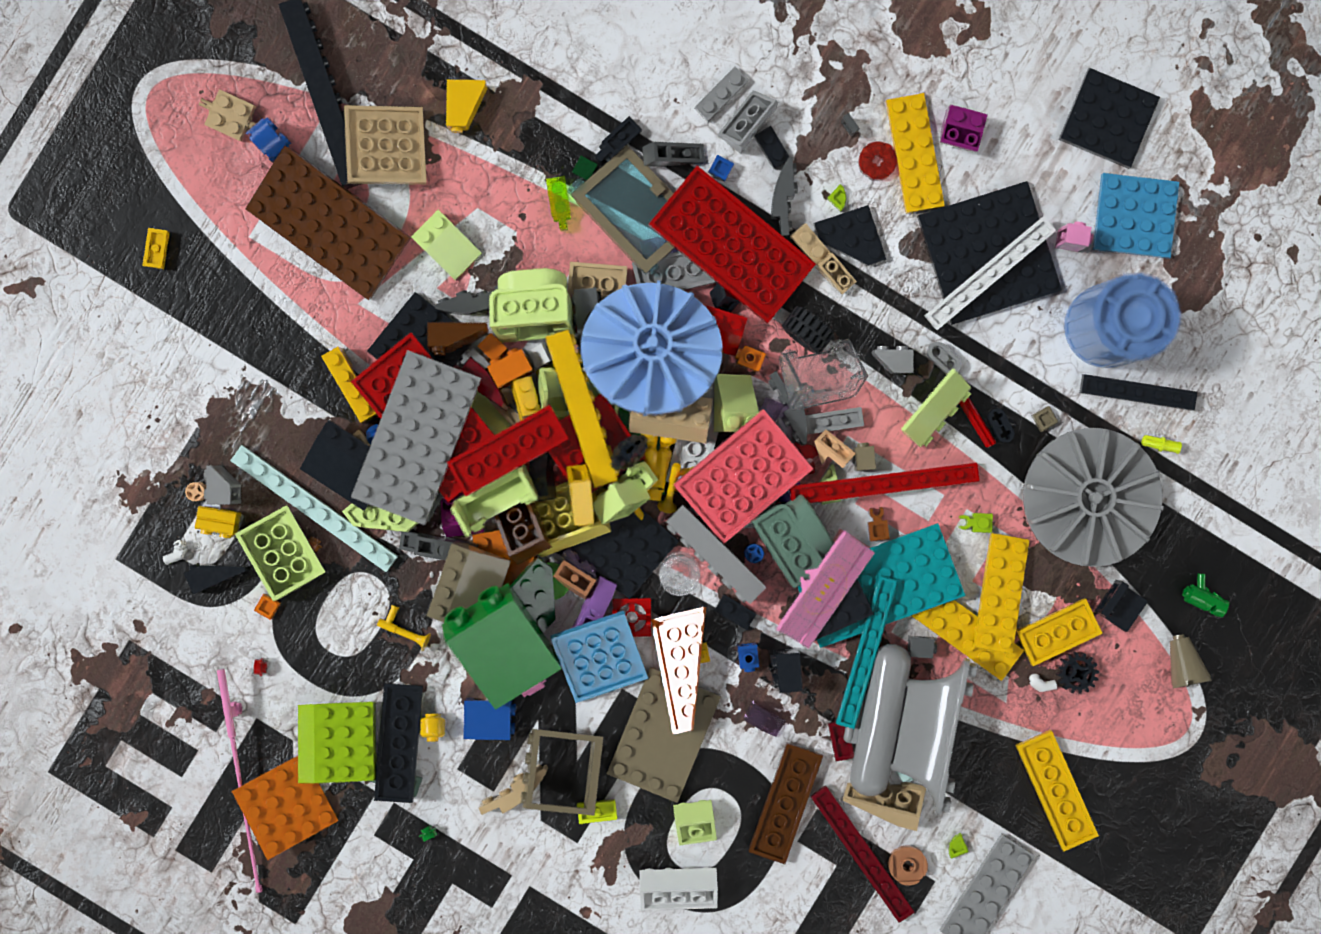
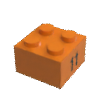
M515 348L507 352V357L503 359L497 357L490 361L491 365L487 366L499 389L510 386L515 379L524 378L535 373L524 350Z

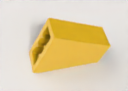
M447 80L446 126L452 133H463V130L468 131L488 89L486 80Z
M586 464L568 466L567 475L574 526L593 524L591 483Z

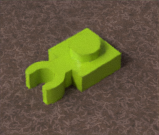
M972 513V518L966 515L959 516L960 519L966 520L964 526H958L959 529L966 530L972 527V532L992 533L993 514Z

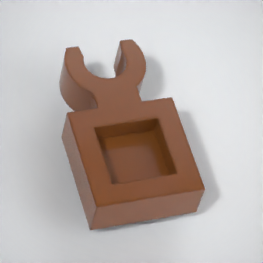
M879 507L878 515H874L873 508H869V516L873 519L872 522H867L869 540L890 539L888 521L882 520L884 515L883 507Z

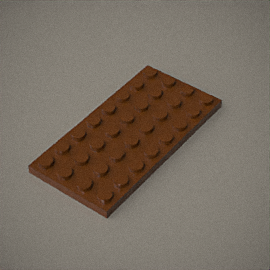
M288 146L282 148L245 208L367 300H371L411 239L408 234Z

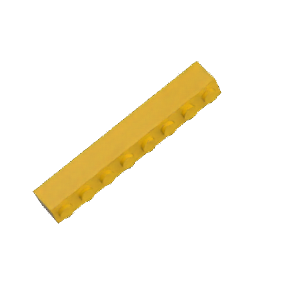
M569 330L547 336L545 340L593 487L617 481L616 476H619V472L610 466V457L613 455L610 445L606 446L604 439L607 438L604 427L600 428L598 420L601 417L598 408L594 409L592 404L595 398L592 390L587 388L586 383L589 380L586 371H582L580 364L583 362L580 353H576L574 345L577 344L574 334H570Z

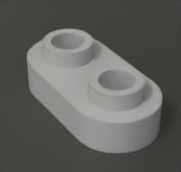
M934 342L927 348L928 358L944 373L948 374L952 369H955L957 372L960 370V359L943 343ZM934 349H938V350H939V355H938V356L934 355V353H933V350H934ZM948 362H952V363H953V368H952V369L948 368V366H947V363H948Z

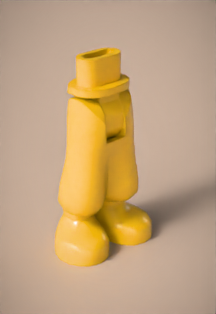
M641 434L648 440L644 461L658 479L647 491L651 497L649 500L661 501L672 457L670 446L675 444L677 439L660 437V449L657 450L658 436Z

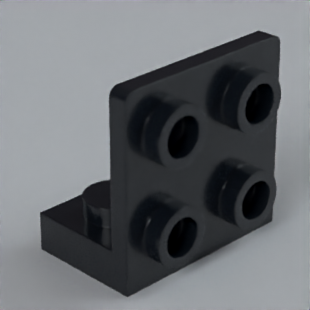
M1115 580L1094 611L1122 631L1128 632L1148 601L1128 588L1129 585L1125 582Z

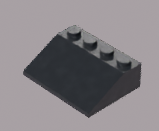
M328 420L316 437L300 470L361 510L365 511L369 504L354 499L351 496L369 452L370 445L337 423Z

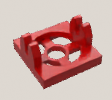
M613 598L612 614L618 613L621 607L629 604V610L625 613L626 616L629 612L637 614L638 618L635 622L631 623L628 621L633 637H651V598ZM635 604L640 605L646 614H639L635 610ZM639 620H646L644 626L635 631V624Z

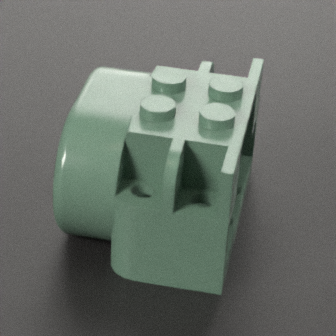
M799 495L795 500H790L785 504L774 505L751 521L759 537L793 588L801 584V577L805 578V581L810 579V575H807L805 571L818 568L835 544L815 510L803 495Z

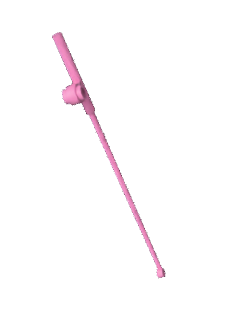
M218 669L217 676L227 734L231 742L238 787H240L243 783L235 742L236 733L233 717L242 714V705L236 701L230 702L225 669ZM244 816L256 884L255 890L256 893H261L263 888L262 885H259L250 826Z

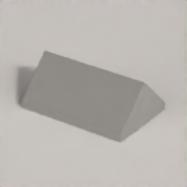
M753 90L718 133V136L741 154L754 138V135L758 133L774 113L778 105L777 100Z

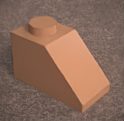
M565 560L562 561L553 575L568 590L586 600L596 583L594 578Z

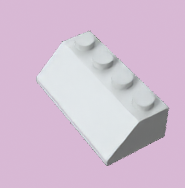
M686 867L683 869L665 868L663 870H654L649 868L640 870L641 911L717 908L718 887L716 868L703 867L692 869Z

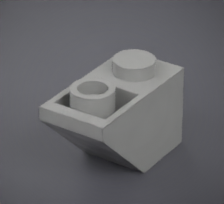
M877 346V350L872 351V355L891 374L913 373V350H908V346H896V350H889V346Z

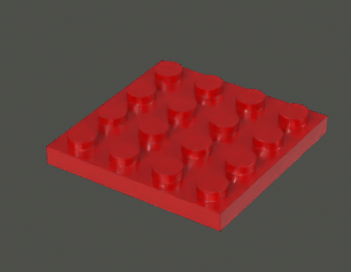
M599 394L595 397V401H592L594 409L598 408L601 417L598 422L600 428L604 427L607 438L604 439L606 446L610 445L613 454L614 448L618 446V443L630 437L631 434L607 398ZM570 414L560 420L569 440L548 451L567 481L568 466L586 464ZM620 468L618 470L619 475L625 472L626 470H622ZM590 478L591 494H592L593 492H595L596 490H598L599 488H601V487L604 486V485H601V486H598V487H595V488H594V487H593V484H592V481H591V478Z

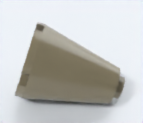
M1184 634L1173 636V640L1170 641L1171 683L1173 689L1211 681V676L1189 637L1185 638Z

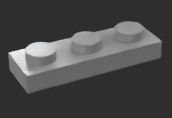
M734 67L695 106V110L709 122L740 91L749 79Z
M862 407L806 415L807 435L821 433L825 429L834 431L864 426Z

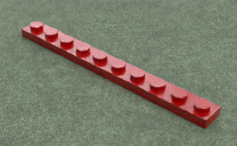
M969 463L794 485L789 491L792 501L797 496L803 495L809 503L979 482L980 478L978 464Z

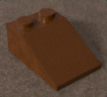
M428 323V348L430 353H434V356H446V353H451L488 335V323Z

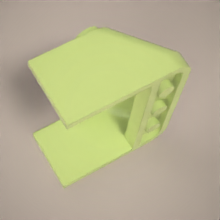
M525 465L467 497L462 494L455 499L451 510L467 537L472 530L477 532L484 528L483 524L486 520L518 503L525 502L528 505L537 500L538 493Z

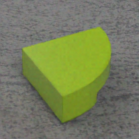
M841 184L827 197V200L840 212L846 202L845 189Z
M961 833L956 834L950 841L948 853L951 859L969 852Z

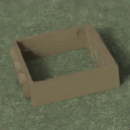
M532 729V733H529L527 740L530 750L526 752L525 764H528L527 772L523 774L525 790L521 792L520 804H523L522 807L525 809L594 816L603 737ZM540 736L591 741L584 808L532 803Z

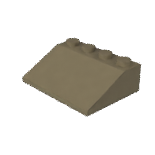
M458 540L453 542L427 616L444 622L446 615L457 607L467 609L478 602L479 595L491 586L501 588L511 560Z

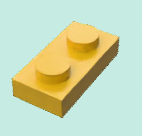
M148 228L142 266L164 269L169 231Z

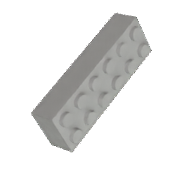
M683 505L666 520L668 523L666 527L674 535L678 533L682 537L680 539L681 542L688 549L692 547L695 550L694 555L701 562L706 560L709 563V570L716 576L720 574L723 577L721 581L729 589L733 587L737 591L735 593L736 596L743 603L748 601L751 604L765 590L766 586Z

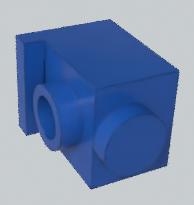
M757 643L737 644L740 669H744V672L756 671L755 668L759 667ZM748 655L752 656V661L750 662L745 660V657Z

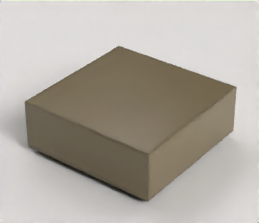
M1050 406L1031 415L1040 432L1058 423Z

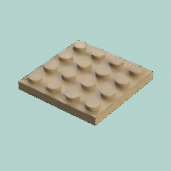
M344 105L347 184L426 185L423 107Z

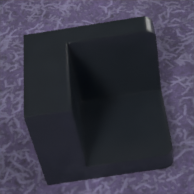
M718 283L710 291L714 308L731 313L740 303L739 300Z

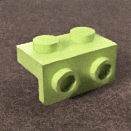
M645 461L627 468L628 471L617 478L619 484L629 478L631 480L640 478L647 491L658 481Z

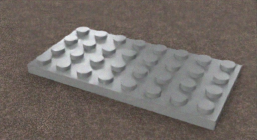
M407 351L351 497L426 525L447 471V462L452 458L482 379Z

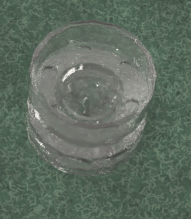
M676 551L667 555L660 566L659 577L661 585L667 592L678 596L687 595L695 590L699 583L700 570L694 556L683 551ZM676 568H680V570L684 569L682 576H680L678 573L675 574L677 571Z

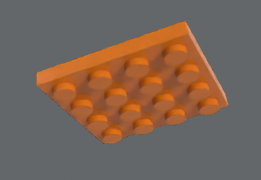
M298 755L232 790L267 860L338 821L319 783H298Z

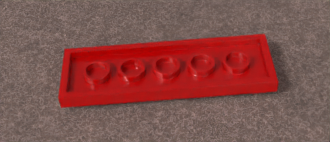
M548 405L451 459L447 464L465 497L566 442L569 440V437L551 405Z

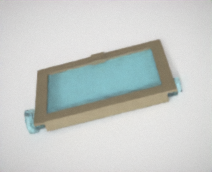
M628 145L586 182L579 178L568 188L567 192L645 275L648 272L651 275L655 273L660 267L658 263L675 249L648 226L674 193L648 166H644L641 158Z

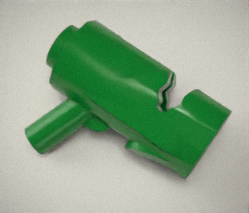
M1198 573L1197 586L1192 584L1184 589V601L1204 611H1209L1217 617H1224L1229 607V601L1215 592H1209V589L1205 586L1206 574Z

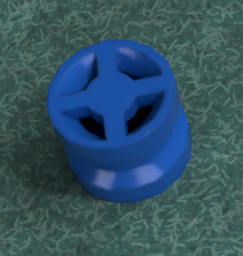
M753 543L746 546L744 556L750 563H758L763 559L764 551L758 544Z

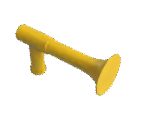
M673 463L665 500L660 501L657 505L660 511L674 513L677 510V506L673 503L675 491L673 484L678 481L679 476H684L693 467L681 469L679 463Z
M391 605L387 619L380 618L377 626L413 640L420 645L423 652L429 643L431 633L425 636L418 635L393 624L399 607Z

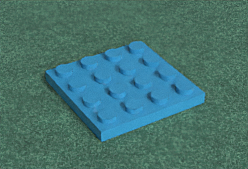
M1102 173L1092 250L1165 259L1171 258L1179 182Z
M624 611L550 635L575 703L648 679Z

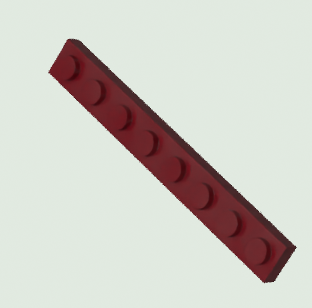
M825 785L812 794L810 797L898 923L912 915L914 910L828 787Z

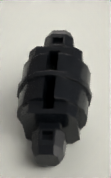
M632 435L619 442L618 446L614 448L610 466L614 470H619L620 468L626 470L637 464L647 449V438L644 435Z

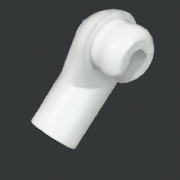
M182 540L174 542L173 553L163 556V561L166 565L183 559L187 550L185 542Z
M1032 674L1029 677L1030 685L1039 692L1057 689L1055 680L1044 682L1038 674Z

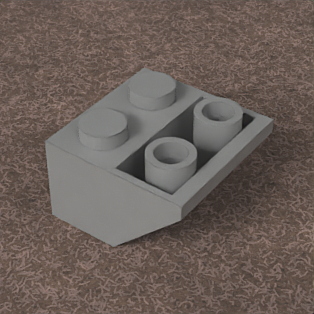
M206 465L204 480L206 481L207 489L204 490V499L207 500V505L241 504V484L222 465Z

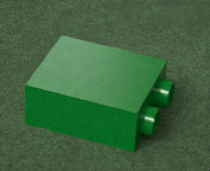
M508 583L501 588L497 586L487 588L479 595L478 602L467 609L464 607L453 609L446 615L442 624L445 643L495 710L562 669L555 649Z

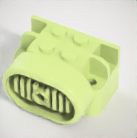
M539 268L510 271L499 277L498 289L491 293L489 304L490 328L501 343L545 339L547 336L569 330V333H573L575 336L572 301L567 292V277L563 272L555 269Z

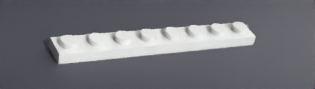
M1045 216L1041 217L924 316L938 330L1051 236L1056 229Z

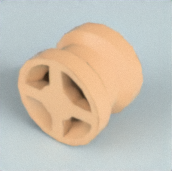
M202 482L190 483L185 489L186 497L191 501L205 500L204 490L207 489V485Z

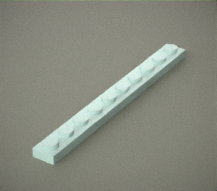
M244 445L240 446L230 460L385 572H388L398 558L395 553L360 528L353 526L349 520Z

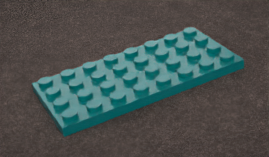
M938 523L869 548L875 553L857 578L869 604H871L879 575L898 580L886 624L966 596ZM800 584L799 586H797L799 593H801L802 586ZM866 618L818 639L819 647L822 648L861 634Z

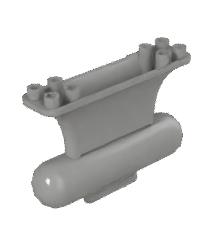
M896 644L880 646L855 730L845 727L844 741L856 744L850 782L858 793L874 797L886 790L891 770L900 772L915 779L928 790L934 800L936 814L941 815L942 811L949 813L951 798L945 797V792L953 793L955 787L954 778L948 777L949 764L964 695L972 697L974 685L967 682V677L976 676L977 666L970 663V659L964 658L960 667L947 677L935 680L909 679L911 657L908 651Z

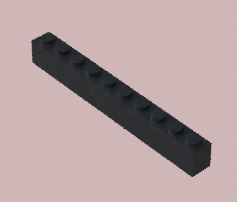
M288 0L279 3L281 14L341 185L346 189L361 185L347 184L344 111L340 105L343 103L340 93L335 91L334 86L337 83L333 74L330 75L328 71L330 63L327 56H323L321 51L324 49L321 39L316 36L315 32L318 29L315 21L310 19V6L308 2L303 0Z

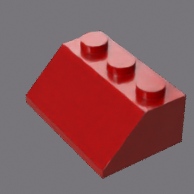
M704 305L711 315L716 318L722 339V353L736 357L748 318Z

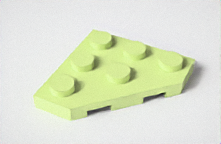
M350 504L342 511L355 527L409 532L419 524L370 504L365 511L354 504Z

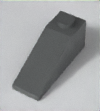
M652 142L642 147L644 166L664 167L705 163L704 144Z

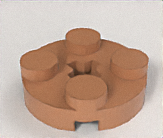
M904 845L891 852L888 867L891 875L899 883L915 885L926 875L928 863L920 849L911 845ZM906 861L913 863L909 870H906V867L903 866Z

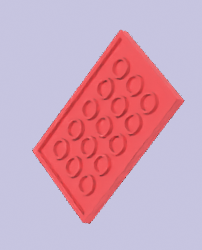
M762 409L673 485L724 544L812 471L813 468L766 411Z

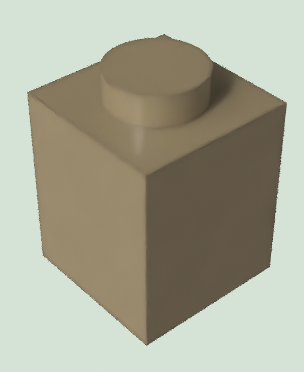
M858 443L856 448H852V451L856 453L853 457L854 471L876 469L874 446H869V443Z

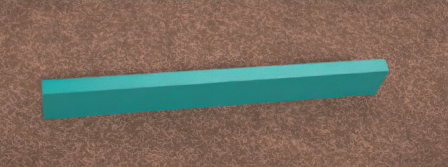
M881 575L878 576L870 604L874 615L867 617L837 716L836 724L855 730L898 580Z

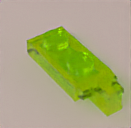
M565 176L546 179L552 218L554 222H559L561 232L568 231L567 220H571V209Z

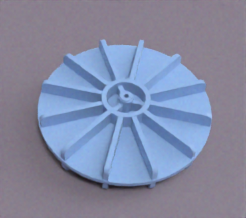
M657 280V283L622 285L621 289L611 293L600 303H597L583 329L581 355L588 378L595 388L609 400V403L612 405L616 404L632 412L641 413L643 416H647V414H666L682 411L683 408L697 401L709 390L721 365L722 339L716 318L694 297V293L691 291L687 293L677 287L661 284V281Z

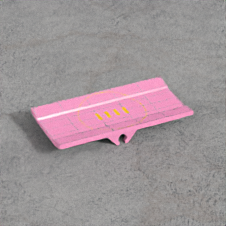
M844 530L819 567L805 571L807 575H810V580L805 581V578H800L802 591L781 620L777 630L809 649L875 552Z

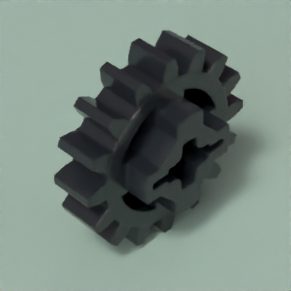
M1073 652V656L1067 653L1066 660L1060 659L1062 665L1056 666L1060 669V672H1057L1056 675L1061 677L1058 683L1063 684L1062 688L1065 690L1069 688L1070 693H1074L1076 690L1078 694H1082V689L1089 692V686L1095 687L1092 682L1099 680L1095 677V674L1100 672L1094 669L1097 663L1091 662L1093 658L1090 656L1086 657L1085 653L1081 652L1080 656L1077 652ZM1080 660L1086 664L1079 665L1076 661ZM1077 669L1080 670V671L1078 672V675H1079L1078 677L1075 676V674H1077V671H1076ZM1076 681L1079 685H1072L1069 682Z

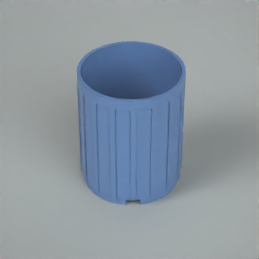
M1144 273L1124 274L1084 290L1072 301L1065 316V336L1075 355L1085 363L1095 367L1113 368L1149 359L1151 356L1163 352L1171 341L1175 339L1180 324L1179 303L1171 288L1159 278L1145 275Z

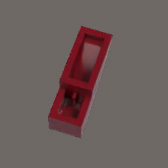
M470 357L461 370L481 378L482 380L477 391L507 411L509 407L501 389L497 387L489 373Z

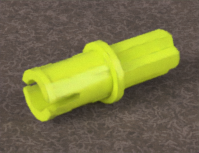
M1144 435L1141 440L1142 446L1155 448L1160 452L1164 450L1179 454L1182 448L1181 442L1167 440L1165 437L1158 438Z

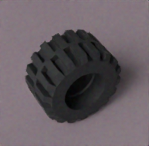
M796 306L782 324L783 329L791 338L815 354H821L834 337L833 331L825 322L803 307Z

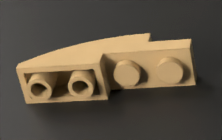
M806 223L790 236L799 246L800 251L816 264L814 267L839 293L844 294L857 282Z
M536 765L533 791L546 774L547 765ZM519 773L513 777L514 780L510 784L511 790L506 788L500 791L499 795L494 798L489 796L483 799L479 806L481 815L498 807L503 814L520 804L521 792L525 790V784H523L524 773Z

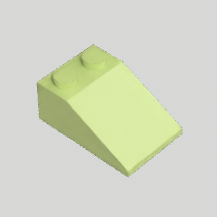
M439 210L411 236L455 281L482 254Z
M717 374L714 380V432H736L759 413L751 375Z

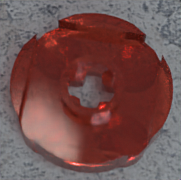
M880 141L869 143L862 149L858 157L860 172L872 181H881L888 178L894 172L897 165V156L892 146ZM876 156L882 159L880 166L872 162Z

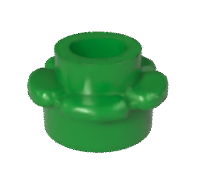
M430 825L421 830L422 834L419 837H422L423 841H427L438 835L436 832L437 828H432Z

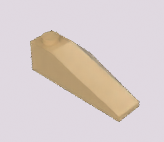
M889 782L883 793L873 797L858 793L851 783H847L843 801L898 827L917 831L926 788L909 782L890 785Z

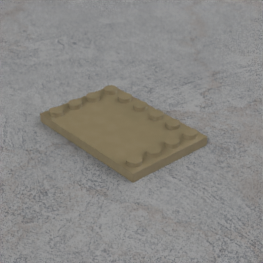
M650 667L647 673L648 679L642 685L607 774L678 803L721 695L698 686L694 730L673 734L661 671Z

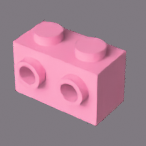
M1084 222L1066 224L1058 229L1055 248L1078 252L1088 247L1093 240L1092 227L1086 226Z

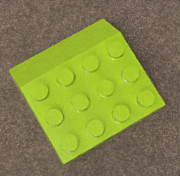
M376 702L298 705V783L376 780Z

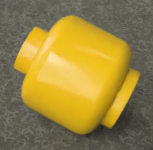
M425 714V717L421 719L420 735L423 738H427V742H438V738L445 735V719L441 717V714Z

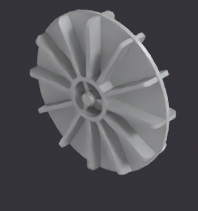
M1084 428L1067 432L1047 444L1036 455L1028 470L1025 483L1023 484V506L1026 521L1037 540L1049 552L1064 561L1090 567L1120 562L1134 554L1150 540L1149 537L1158 523L1161 510L1164 508L1162 506L1160 472L1157 471L1151 458L1140 445L1123 434L1102 428Z

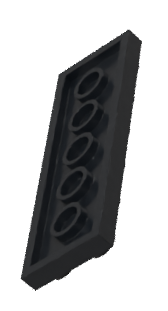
M384 683L374 801L414 803L423 686Z

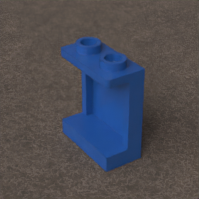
M466 698L464 700L463 739L510 740L512 735H515V723H512V715H515L516 704H512L511 700L495 710L488 700Z

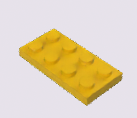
M1085 598L1016 630V634L1032 666L1103 634Z

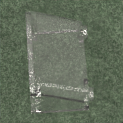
M850 339L835 340L832 342L829 350L821 352V354L798 357L795 350L788 349L782 352L779 357L786 394L792 410L850 399L858 394L868 378V374Z

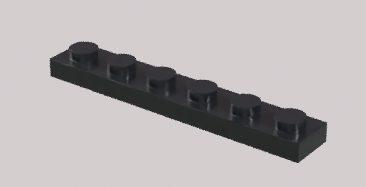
M1082 374L1079 390L1080 394L1195 411L1198 393L1196 391Z

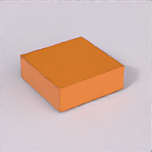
M264 593L254 611L272 620L281 602L273 601L269 595Z

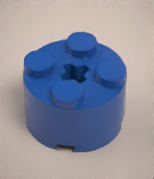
M267 117L258 121L246 132V135L273 163L284 146L289 147L291 142L281 132L277 133L278 127Z

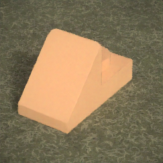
M826 429L815 440L822 464L830 457L844 468L856 454Z

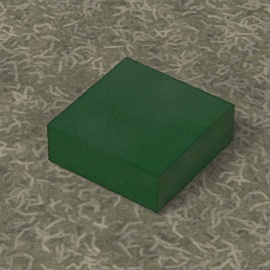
M580 156L572 174L587 181L594 174L598 164Z

